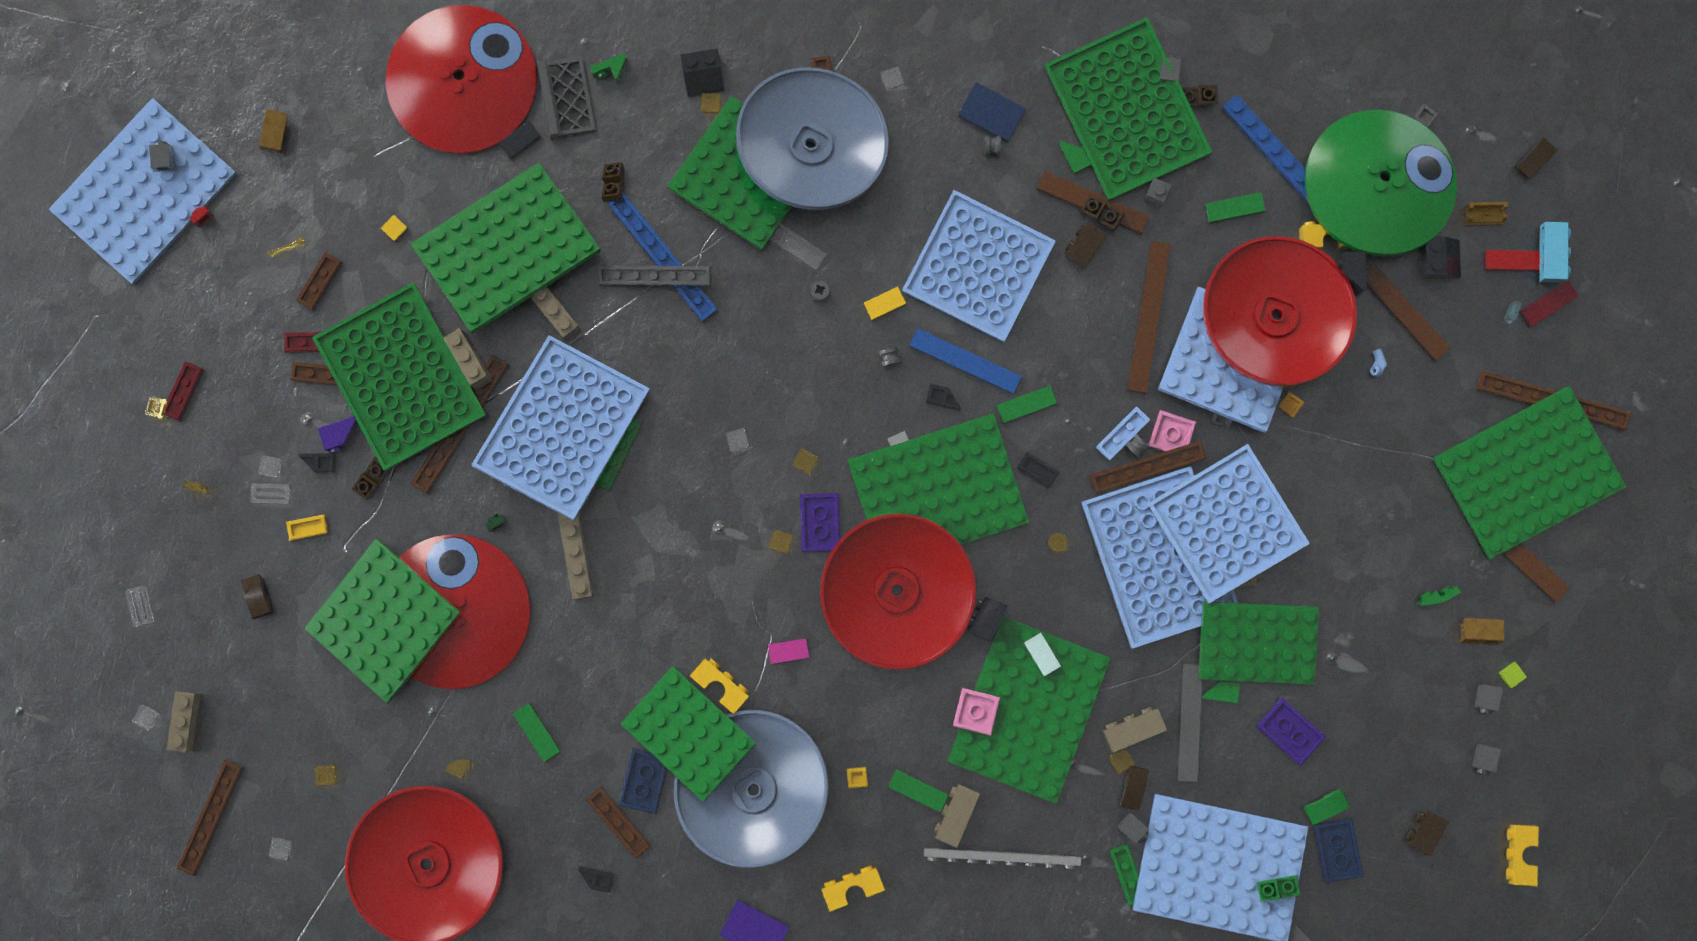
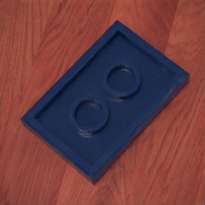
M976 82L958 116L995 136H1000L1002 140L1008 142L1026 108Z
M632 748L618 803L619 806L652 814L657 813L668 768L651 752Z
M1353 818L1313 825L1324 883L1364 877Z

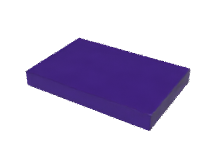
M839 493L800 494L802 552L832 551L840 540Z
M1283 698L1279 699L1256 726L1299 766L1305 762L1326 738L1323 733Z
M737 900L720 936L729 941H783L790 927Z

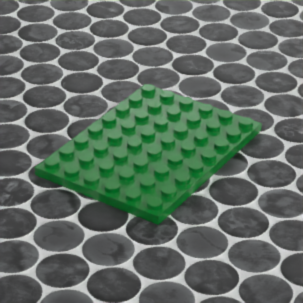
M1148 17L1044 64L1045 70L1108 200L1151 182L1153 178L1158 179L1212 154V150L1179 81H1165L1159 78L1162 57L1167 67L1173 73L1174 71Z
M540 163L535 164L411 243L412 248L471 334L601 252L600 247Z
M414 282L312 337L384 471L391 469L487 416L446 344L442 332Z
M1570 386L1557 391L1432 458L1488 559L1496 557L1626 488L1624 481Z
M994 413L847 460L866 520L880 515L898 513L919 516L944 528L960 545L1029 523Z
M1002 617L974 688V691L1000 697L992 733L987 735L959 728L947 762L1057 804L1111 658ZM1039 633L1043 635L1061 665L1043 676L1024 642Z

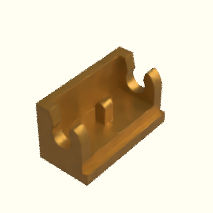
M266 109L259 144L261 150L281 151L288 113Z
M1508 202L1468 203L1464 207L1465 226L1503 225L1508 218V215H1505Z
M1464 618L1463 623H1461L1460 643L1500 645L1504 641V620Z

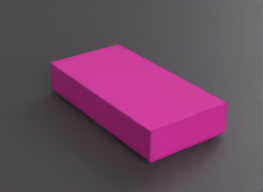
M806 639L768 645L771 664L809 658Z

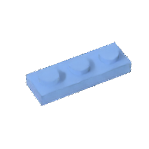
M1136 406L1095 448L1110 461L1150 419Z

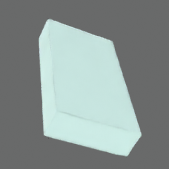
M1041 633L1024 642L1043 676L1061 666Z

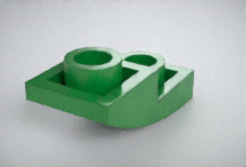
M1457 586L1445 587L1440 591L1441 595L1437 591H1427L1420 596L1421 600L1417 604L1419 606L1438 604L1457 596L1461 591Z
M1338 789L1324 795L1320 800L1305 805L1304 809L1312 824L1315 825L1350 807L1342 789Z
M1297 875L1257 882L1261 902L1301 895Z

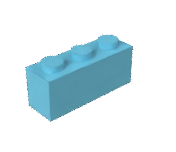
M1544 222L1540 225L1539 282L1563 283L1570 277L1571 267L1568 266V259L1571 256V248L1568 247V240L1571 237V229L1568 228L1567 222Z

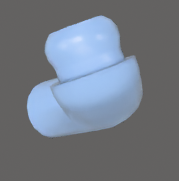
M1381 348L1372 351L1375 362L1370 368V373L1375 377L1382 375L1387 366Z

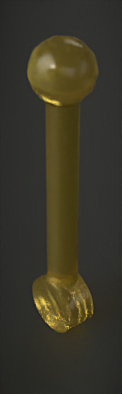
M299 237L295 242L274 250L268 249L266 254L271 257L274 253L297 244L303 245L305 241L302 237Z

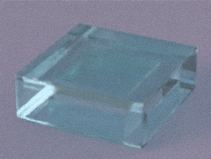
M1514 301L1509 305L1504 322L1511 324L1516 320L1522 303Z

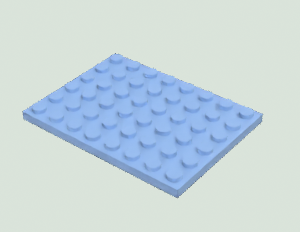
M152 98L49 210L134 285L192 223L189 219L192 216V212L198 207H206L237 173ZM165 141L174 148L175 170L154 171L150 165L149 145H155V142Z
M549 335L473 461L472 467L574 521L641 407L650 388Z
M1191 466L1081 502L1131 649L1201 626L1202 601H1206L1148 506V503L1192 478L1194 474ZM1233 589L1212 602L1238 603Z
M1154 794L1148 825L1149 830L1147 831L1148 836L1145 840L1132 910L1274 941H1288L1296 896L1261 902L1257 882L1297 875L1299 882L1308 827Z

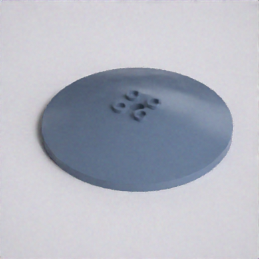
M805 67L779 72L764 80L749 94L738 117L736 145L739 158L747 174L769 196L796 208L824 210L836 208L854 201L875 183L886 161L888 131L885 119L877 103L860 85L848 77L830 70ZM811 141L815 144V147L808 148L805 143Z
M761 710L730 713L727 716L757 743L756 746L705 802L699 799L675 776L674 802L676 812L690 840L711 858L724 864L741 868H759L773 865L798 852L808 843L820 826L829 796L826 764L813 739L791 720L781 715ZM753 785L759 787V793L755 796H752L749 792L750 787Z

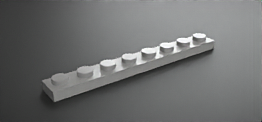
M924 848V857H928L929 861H939L940 857L947 858L948 862H959V859H967V863H978V860H986V864H998V861H1006V865L1017 866V862H1025V866L1037 867V863H1043L1048 868H1056L1057 864L1064 865V868L1076 869V865L1081 866V857Z

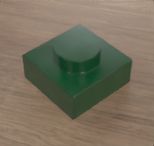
M495 514L488 518L489 522L485 523L488 531L492 532L508 522L502 514L500 516Z

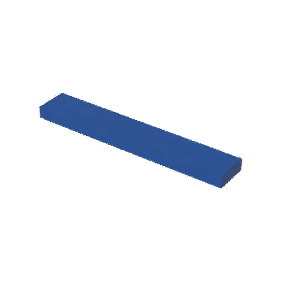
M918 328L909 345L920 352L1014 394L1021 379L1020 375Z

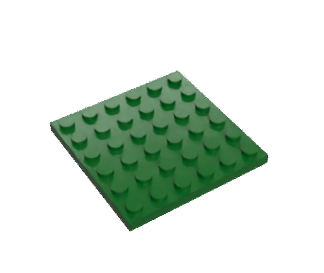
M731 96L667 185V188L760 250H763L793 206L782 203L765 193L753 182L744 169L736 145V127L743 103Z
M375 539L305 629L386 703H390L461 612L382 541Z

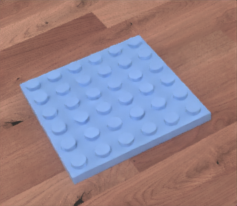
M953 190L902 292L1005 342L1055 244V240Z
M1198 286L1158 390L1266 433L1284 386L1266 385L1246 378L1231 368L1220 357L1206 332L1203 319L1205 289Z
M1248 444L1148 503L1149 508L1208 604L1310 544Z

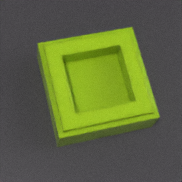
M1515 661L1498 673L1510 689L1527 678Z

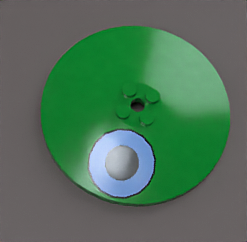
M1366 110L1339 119L1320 135L1306 162L1304 184L1311 211L1330 236L1357 252H1365V254L1373 256H1396L1412 252L1424 246L1442 230L1449 220L1455 205L1457 195L1456 172L1445 146L1426 126L1409 116L1397 112ZM1380 174H1387L1389 181H1383L1380 178Z

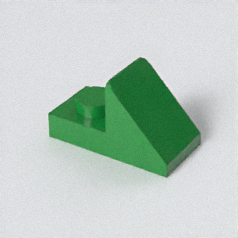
M625 53L593 65L590 69L594 79L605 78L612 72L618 85L628 60Z

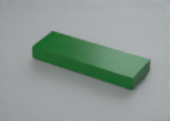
M1261 192L1205 204L1209 223L1265 212Z
M1051 386L996 405L1004 424L1056 405L1057 402Z
M530 703L512 713L543 762L561 752Z
M897 769L888 785L889 788L940 813L949 796Z
M1125 844L1111 849L1109 852L1128 906H1132L1134 904L1139 875L1129 846Z

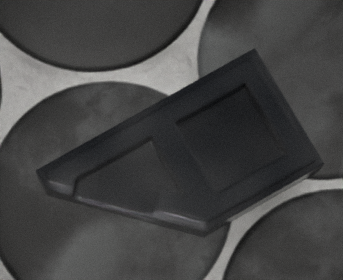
M930 384L926 403L960 411L961 407L949 388Z
M299 453V457L315 473H335V453Z
M578 866L579 873H581L590 889L610 893L614 873Z

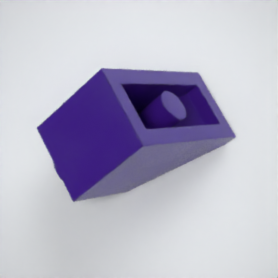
M355 416L318 428L325 451L331 452V454L342 451L343 447L348 445L358 426Z

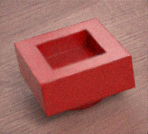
M205 206L198 207L192 212V216L189 219L196 226L200 227L213 214Z

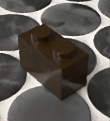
M1089 222L1085 227L1082 225L1076 233L1078 238L1075 242L1071 240L1065 249L1067 251L1065 257L1085 269L1107 236V234Z
M1424 809L1423 812L1420 811L1415 819L1417 823L1414 829H1410L1408 832L1406 844L1425 855L1432 856L1449 821Z

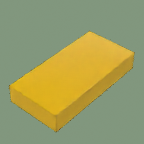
M898 287L864 302L871 320L906 305Z
M324 514L286 522L289 541L329 534L326 515Z

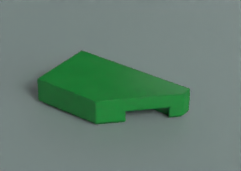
M1063 141L1058 142L1074 174L1091 166L1082 147Z
M1220 681L1204 693L1202 699L1238 703L1240 684Z

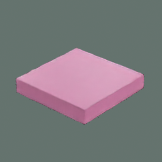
M1160 410L1149 441L1150 448L1165 452L1190 444L1196 422Z
M962 688L953 726L991 735L1000 697Z

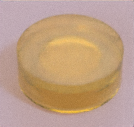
M1054 533L1048 539V547L1053 552H1062L1067 547V538L1061 533Z

